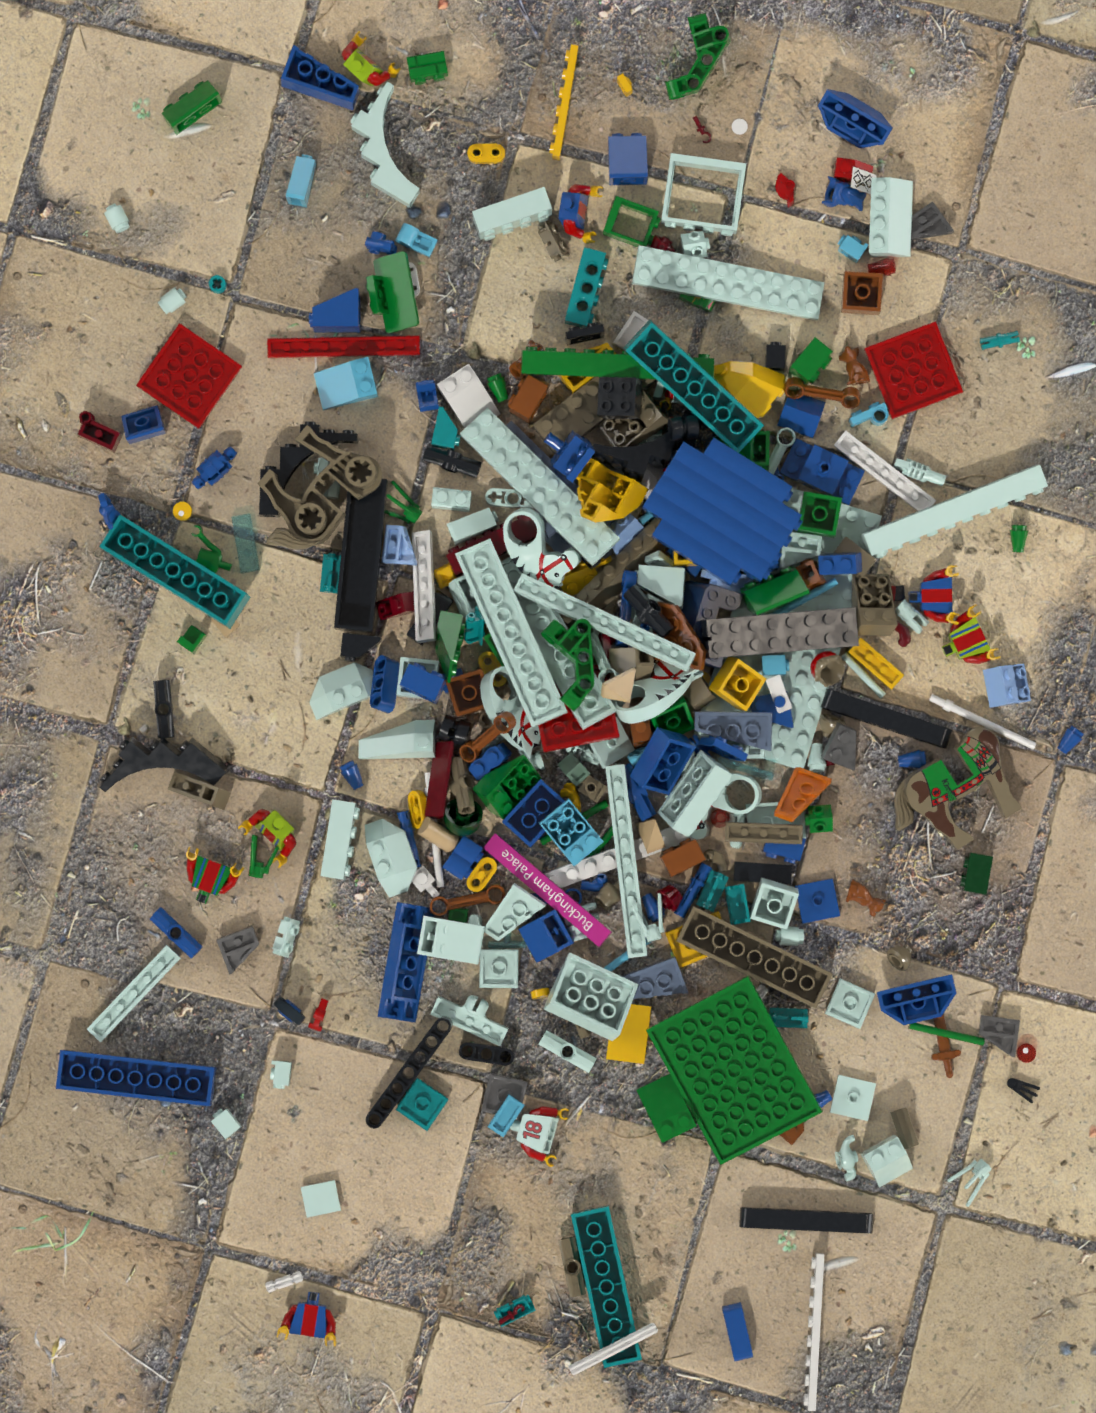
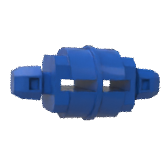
M232 447L225 449L223 454L216 450L196 468L200 475L193 479L192 484L197 489L205 486L206 482L213 486L230 471L233 466L229 461L233 460L237 455V452Z

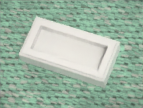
M633 311L613 344L625 351L623 347L648 320Z

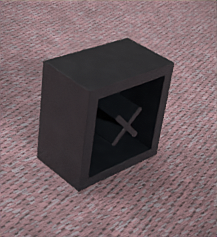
M599 377L597 416L603 419H640L642 381L634 377Z

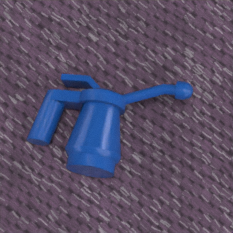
M101 493L98 495L101 504L99 512L103 516L108 529L111 530L121 514L114 508L111 499L105 493Z

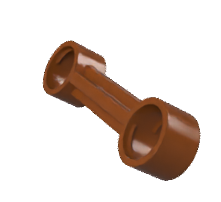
M791 377L785 382V394L791 399H798L803 395L840 401L848 409H854L860 404V391L855 387H847L840 391L805 385L803 380L798 377ZM791 386H798V387H800V389H799V390H791V389H789V387H791ZM846 396H855L856 399H854V400H847V399H845V397H846Z
M504 711L495 717L494 724L475 741L470 740L460 747L461 758L466 762H473L479 758L485 746L501 733H508L516 726L514 715ZM501 718L508 722V727L503 725ZM467 747L473 750L474 756L468 752Z
M492 885L487 891L445 899L438 896L430 902L429 910L432 915L441 917L447 911L487 902L492 905H498L505 897V890L500 885ZM498 888L502 892L500 901L495 902L489 898L488 893L491 889ZM435 900H441L445 903L446 910L443 913L438 914L433 911L432 905Z

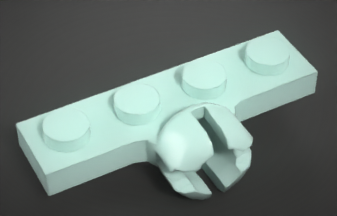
M470 995L463 1006L438 996L430 1015L437 1018L447 1016L452 1020L454 1026L501 1046L509 1028L486 1017L485 1014L489 1007L487 1001L482 999L477 1008L475 1004L478 996Z

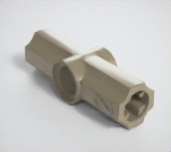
M461 756L454 757L451 762L453 781L450 783V790L456 796L458 812L463 815L471 814L475 811L472 794L475 781L469 775L467 762Z
M575 1236L559 1239L569 1296L585 1295L586 1290ZM569 1262H575L578 1265L575 1272L567 1270Z

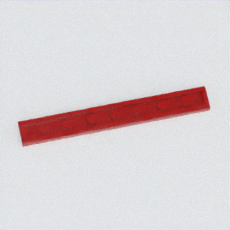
M420 335L267 338L268 358L420 355Z

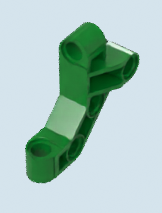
M706 13L687 17L698 58L688 75L665 81L669 100L679 99L699 92L726 47L731 42V37L726 27L715 26L709 28ZM720 34L726 35L723 40L717 39ZM711 56L713 58L712 63L709 65L703 64V58ZM697 79L699 81L698 86L690 88L688 85L690 80Z
M553 619L543 630L541 636L574 663L575 682L559 699L572 711H575L594 687L591 624L586 619H578L569 630H566L561 623ZM580 628L584 630L585 633H580L577 629ZM583 653L587 656L588 660L581 662L578 659V655ZM585 680L589 683L590 687L583 689L580 686V682Z

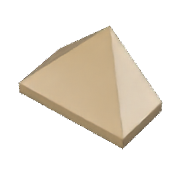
M633 667L603 682L601 696L607 699L630 703L636 669Z
M654 817L636 823L647 854L666 847Z

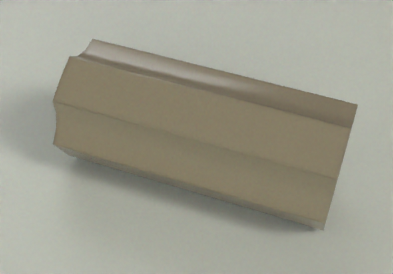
M907 1108L890 1112L904 1149L919 1145Z

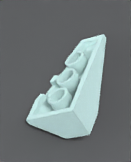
M415 720L360 739L358 758H435V720Z

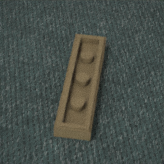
M726 822L725 842L802 845L803 825Z

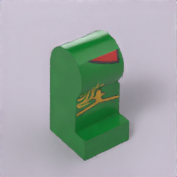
M680 294L679 296L680 300L706 312H711L716 303L715 300Z

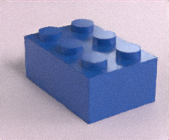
M414 662L413 665L408 664L399 685L402 689L437 704L446 682L442 674L433 670L429 673L423 665Z
M657 727L630 777L642 788L669 795L694 752L696 745L683 734Z
M540 779L506 816L502 823L531 848L545 833L539 822L565 802V800Z

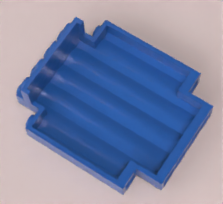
M715 438L712 439L704 454L683 442L642 507L643 510L661 520L653 532L652 538L729 586L733 582L735 584L738 582L742 575L740 570L746 573V577L751 580L756 579L759 582L763 578L766 580L772 571L770 569L773 562L777 563L782 556L780 550L783 546L787 547L793 537L790 534L793 529L797 531L803 522L800 520L801 514L783 504L784 501L788 502L793 494L791 492V485Z

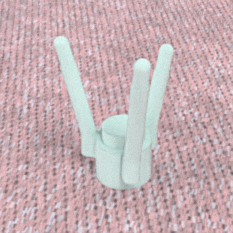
M658 893V927L656 923L648 925L643 911L642 920L635 905L631 906L647 942L661 939V933L665 932L663 928L661 893Z
M980 1159L978 1162L974 1160L969 1166L947 1180L951 1182L974 1168L972 1170L974 1176L965 1185V1189H968L977 1178L981 1180L966 1203L967 1207L970 1206L984 1181L989 1177V1172L992 1170L983 1159Z

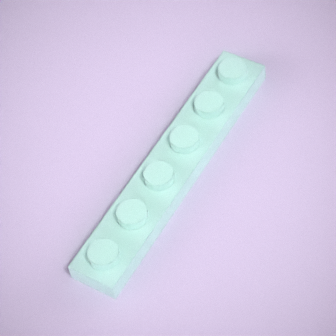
M166 945L97 1017L87 1030L99 1042H102L171 970L181 957Z

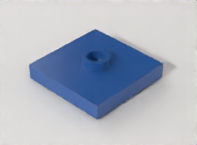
M833 878L795 886L799 891L797 900L802 924L840 916Z

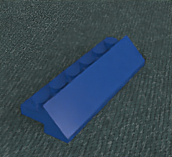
M400 902L396 904L377 1017L416 1023L427 959L426 955L417 954L423 916L434 917L429 907Z

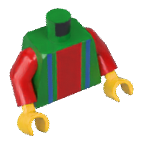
M188 847L186 852V870L192 887L200 889L196 897L197 901L207 904L210 893L219 896V894H225L235 886L240 874L244 871V867L237 870L235 867L237 863L230 868L201 856L197 857L199 849L197 848L195 853H191L190 847Z

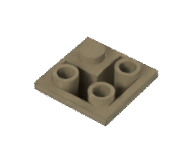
M634 647L609 649V664L616 672L621 674L634 667L636 669L634 681L650 678L654 667L653 656ZM612 672L610 673V679L615 677Z

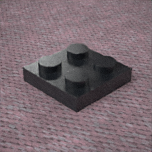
M596 322L588 324L587 328L580 329L579 326L569 328V331L565 332L566 344L568 346L604 338L603 324L599 325Z

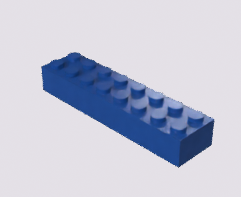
M60 1050L56 1089L212 1106L216 1067Z

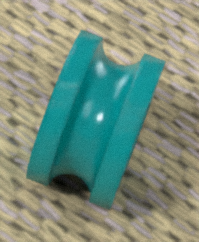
M215 275L210 278L209 287L214 293L221 294L226 290L227 283L222 276ZM216 280L218 282L222 281V287L219 289L217 287L216 289L213 288L215 286L214 281Z

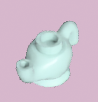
M854 1135L845 1138L840 1151H835L837 1167L839 1170L843 1168L847 1171L844 1174L845 1181L853 1180L856 1177L854 1166L855 1162H858V1155L856 1151H852L849 1147V1144L855 1141Z

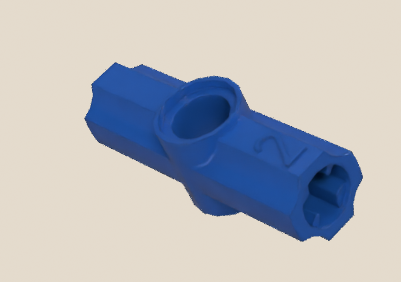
M629 763L625 765L628 798L630 803L634 805L641 821H645L657 813L648 798L649 795L646 789L639 786L630 777L633 767Z
M162 907L151 916L150 920L191 959L202 949L203 946ZM175 927L181 930L179 938H174L171 934Z

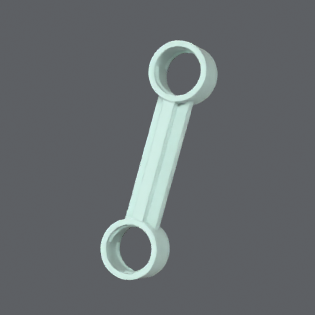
M782 428L776 435L777 444L769 457V472L773 475L786 449L795 442V432L790 428ZM783 431H788L793 437L792 442L782 444L779 441V434Z
M578 628V632L584 633V630ZM594 629L591 633L592 653L600 669L598 680L602 684L608 673L612 672L615 676L619 675V673L611 668L598 638L600 632Z

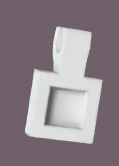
M424 866L420 867L415 872L412 883L421 893L426 889L433 898L440 895L432 885L436 881Z

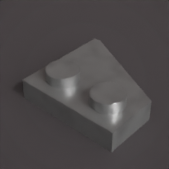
M253 926L216 939L229 975L259 945Z

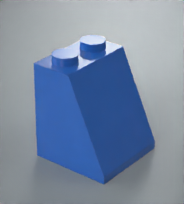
M615 133L612 136H608L609 186L647 185L646 136H642V133H632L631 136Z
M354 288L312 307V313H309L310 327H313L314 332L360 333L359 288Z

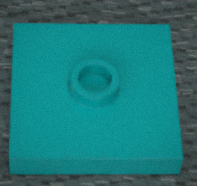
M417 1077L395 1110L428 1131L449 1099Z

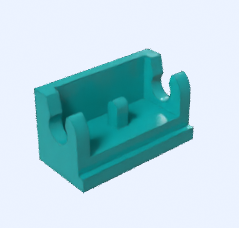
M744 884L725 887L730 924L751 922Z

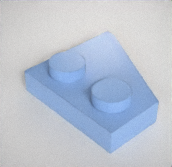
M386 525L381 563L417 566L416 557L405 526Z

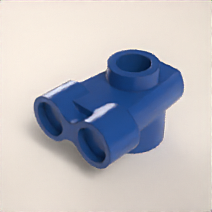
M374 231L371 237L366 238L365 246L369 249L370 253L379 254L384 252L390 255L397 252V245H394V241L387 240L386 235Z

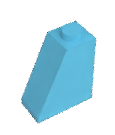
M304 154L301 157L296 156L286 192L288 204L307 208L316 168V161L312 156Z

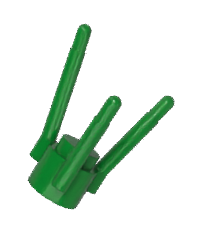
M391 481L392 485L411 505L407 507L396 498L387 494L386 497L405 510L403 513L405 516L385 510V514L401 519L408 524L410 521L415 524L423 511L419 509L420 506L395 481Z
M252 835L248 875L255 878H263L264 874H269L270 866L279 847H275L266 866H264V862L256 860L258 836Z

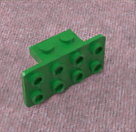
M401 251L375 259L373 261L375 275L366 277V287L370 296L372 313L383 315L387 333H394L418 326L419 316L407 253Z

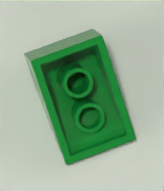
M670 1074L636 1090L662 1143L697 1126Z

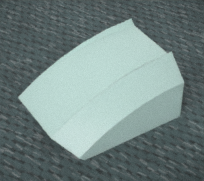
M464 575L449 583V592L456 603L459 613L464 618H466L468 613L475 612V606L479 609Z

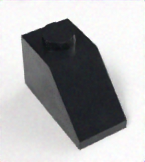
M343 633L340 656L344 658V661L356 662V659H361L379 645L382 638Z

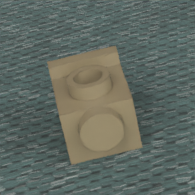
M590 775L577 785L580 787L578 792L596 804L607 789V786ZM589 784H593L595 786L594 791H589L587 789Z

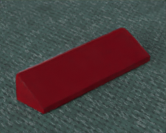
M453 741L435 743V758L432 759L425 817L439 819L444 816L454 748Z

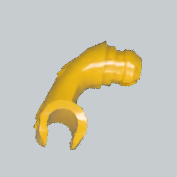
M572 783L564 784L560 795L567 797V799L569 798L581 813V803L575 785Z

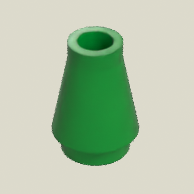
M501 373L487 378V385L497 398L498 403L509 399L505 377H502Z
M1011 525L1012 552H1024L1029 531L1027 530V525Z

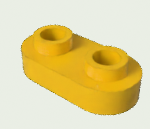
M496 143L473 144L468 148L467 156L469 161L474 164H498L505 158V149L502 145ZM475 150L480 151V155L475 156L473 152ZM494 150L499 151V154L497 156H494L492 154Z
M483 652L478 658V664L484 674L501 667V664L492 652ZM486 658L491 659L490 665L484 663ZM501 675L502 679L500 681L493 679V686L502 687L506 684L507 679Z
M414 790L408 794V806L413 827L420 829L425 819L426 796L423 791Z
M485 857L479 861L467 878V887L471 891L480 892L485 888L497 870L495 860ZM486 863H489L491 865V869L489 871H486L484 869V865ZM474 879L480 880L479 886L473 885Z

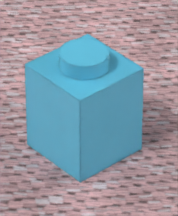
M785 655L762 656V676H785L786 671H789V659H785Z

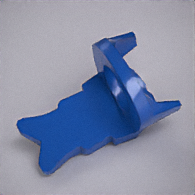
M828 176L830 182L825 193V201H822V204L830 208L838 204L855 206L859 211H863V201L866 193H861L857 189L852 188L847 182H842ZM833 188H834L835 190H834V192H833V196H832V200H831L830 195H831V191H832Z

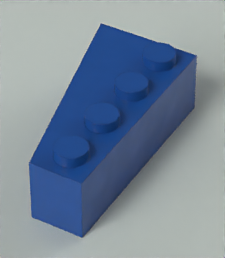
M293 45L281 76V86L354 110L359 96V85L340 73L334 72L329 66L318 62L313 56L304 53L297 46Z

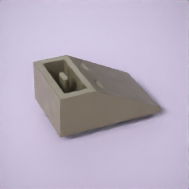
M642 389L640 419H604L598 426L614 447H630L659 432L668 424V417L652 396Z
M852 574L851 608L856 607L858 635L891 636L897 627L889 574H866L864 577H861L859 574Z

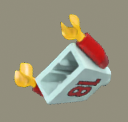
M543 1106L531 1110L529 1114H523L521 1121L515 1119L510 1129L518 1132L516 1140L521 1142V1148L529 1157L541 1162L545 1161L549 1167L554 1166L548 1163V1159L551 1157L557 1159L555 1155L549 1154L559 1121L556 1117L567 1120L568 1118H563L561 1115L562 1111H569L566 1108L557 1110V1108Z

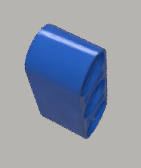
M380 655L374 664L370 706L384 713H391L396 704L400 664L398 661L384 655Z
M741 1302L722 1306L734 1362L753 1358Z

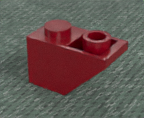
M414 591L400 593L376 602L380 621L415 612Z

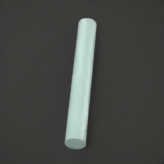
M847 652L841 656L880 699L886 694Z

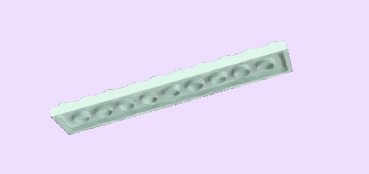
M640 245L637 249L632 284L816 321L819 318L825 283Z
M489 408L485 409L460 433L461 437L592 566L620 541V538L604 522L595 523L581 517L580 509H582L578 496Z
M491 539L455 553L531 727H536L566 714L567 709L559 699L561 696Z
M511 557L501 561V564L514 591L522 572L514 564ZM515 593L554 683L563 696L575 682L574 663L541 636V633L553 619L561 623L566 630L569 629L558 612ZM583 653L578 655V659L581 662L587 661ZM595 673L594 687L591 692L586 696L581 705L575 711H572L582 730L616 712L611 699L601 696L602 684ZM583 680L580 682V686L583 689L590 687L587 681Z

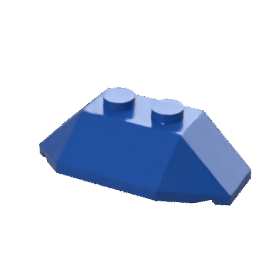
M827 89L818 104L826 128L858 148L883 145L893 129L879 111L849 93Z
M951 974L893 987L876 993L881 1011L902 1025H908L941 1017L956 995V989Z

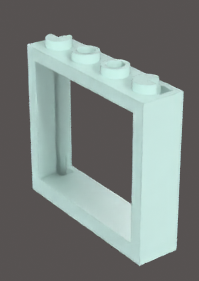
M671 153L661 224H665L667 228L680 226L687 231L702 229L704 233L712 234L714 231L721 232V235L724 236L736 234L746 163ZM675 165L739 174L732 226L668 217Z

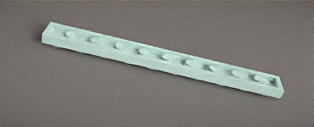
M523 573L514 588V592L575 621L586 619L590 622L591 628L688 672L696 656V653Z
M625 764L605 766L628 958L647 956L644 932L631 908L632 905H635L643 920Z

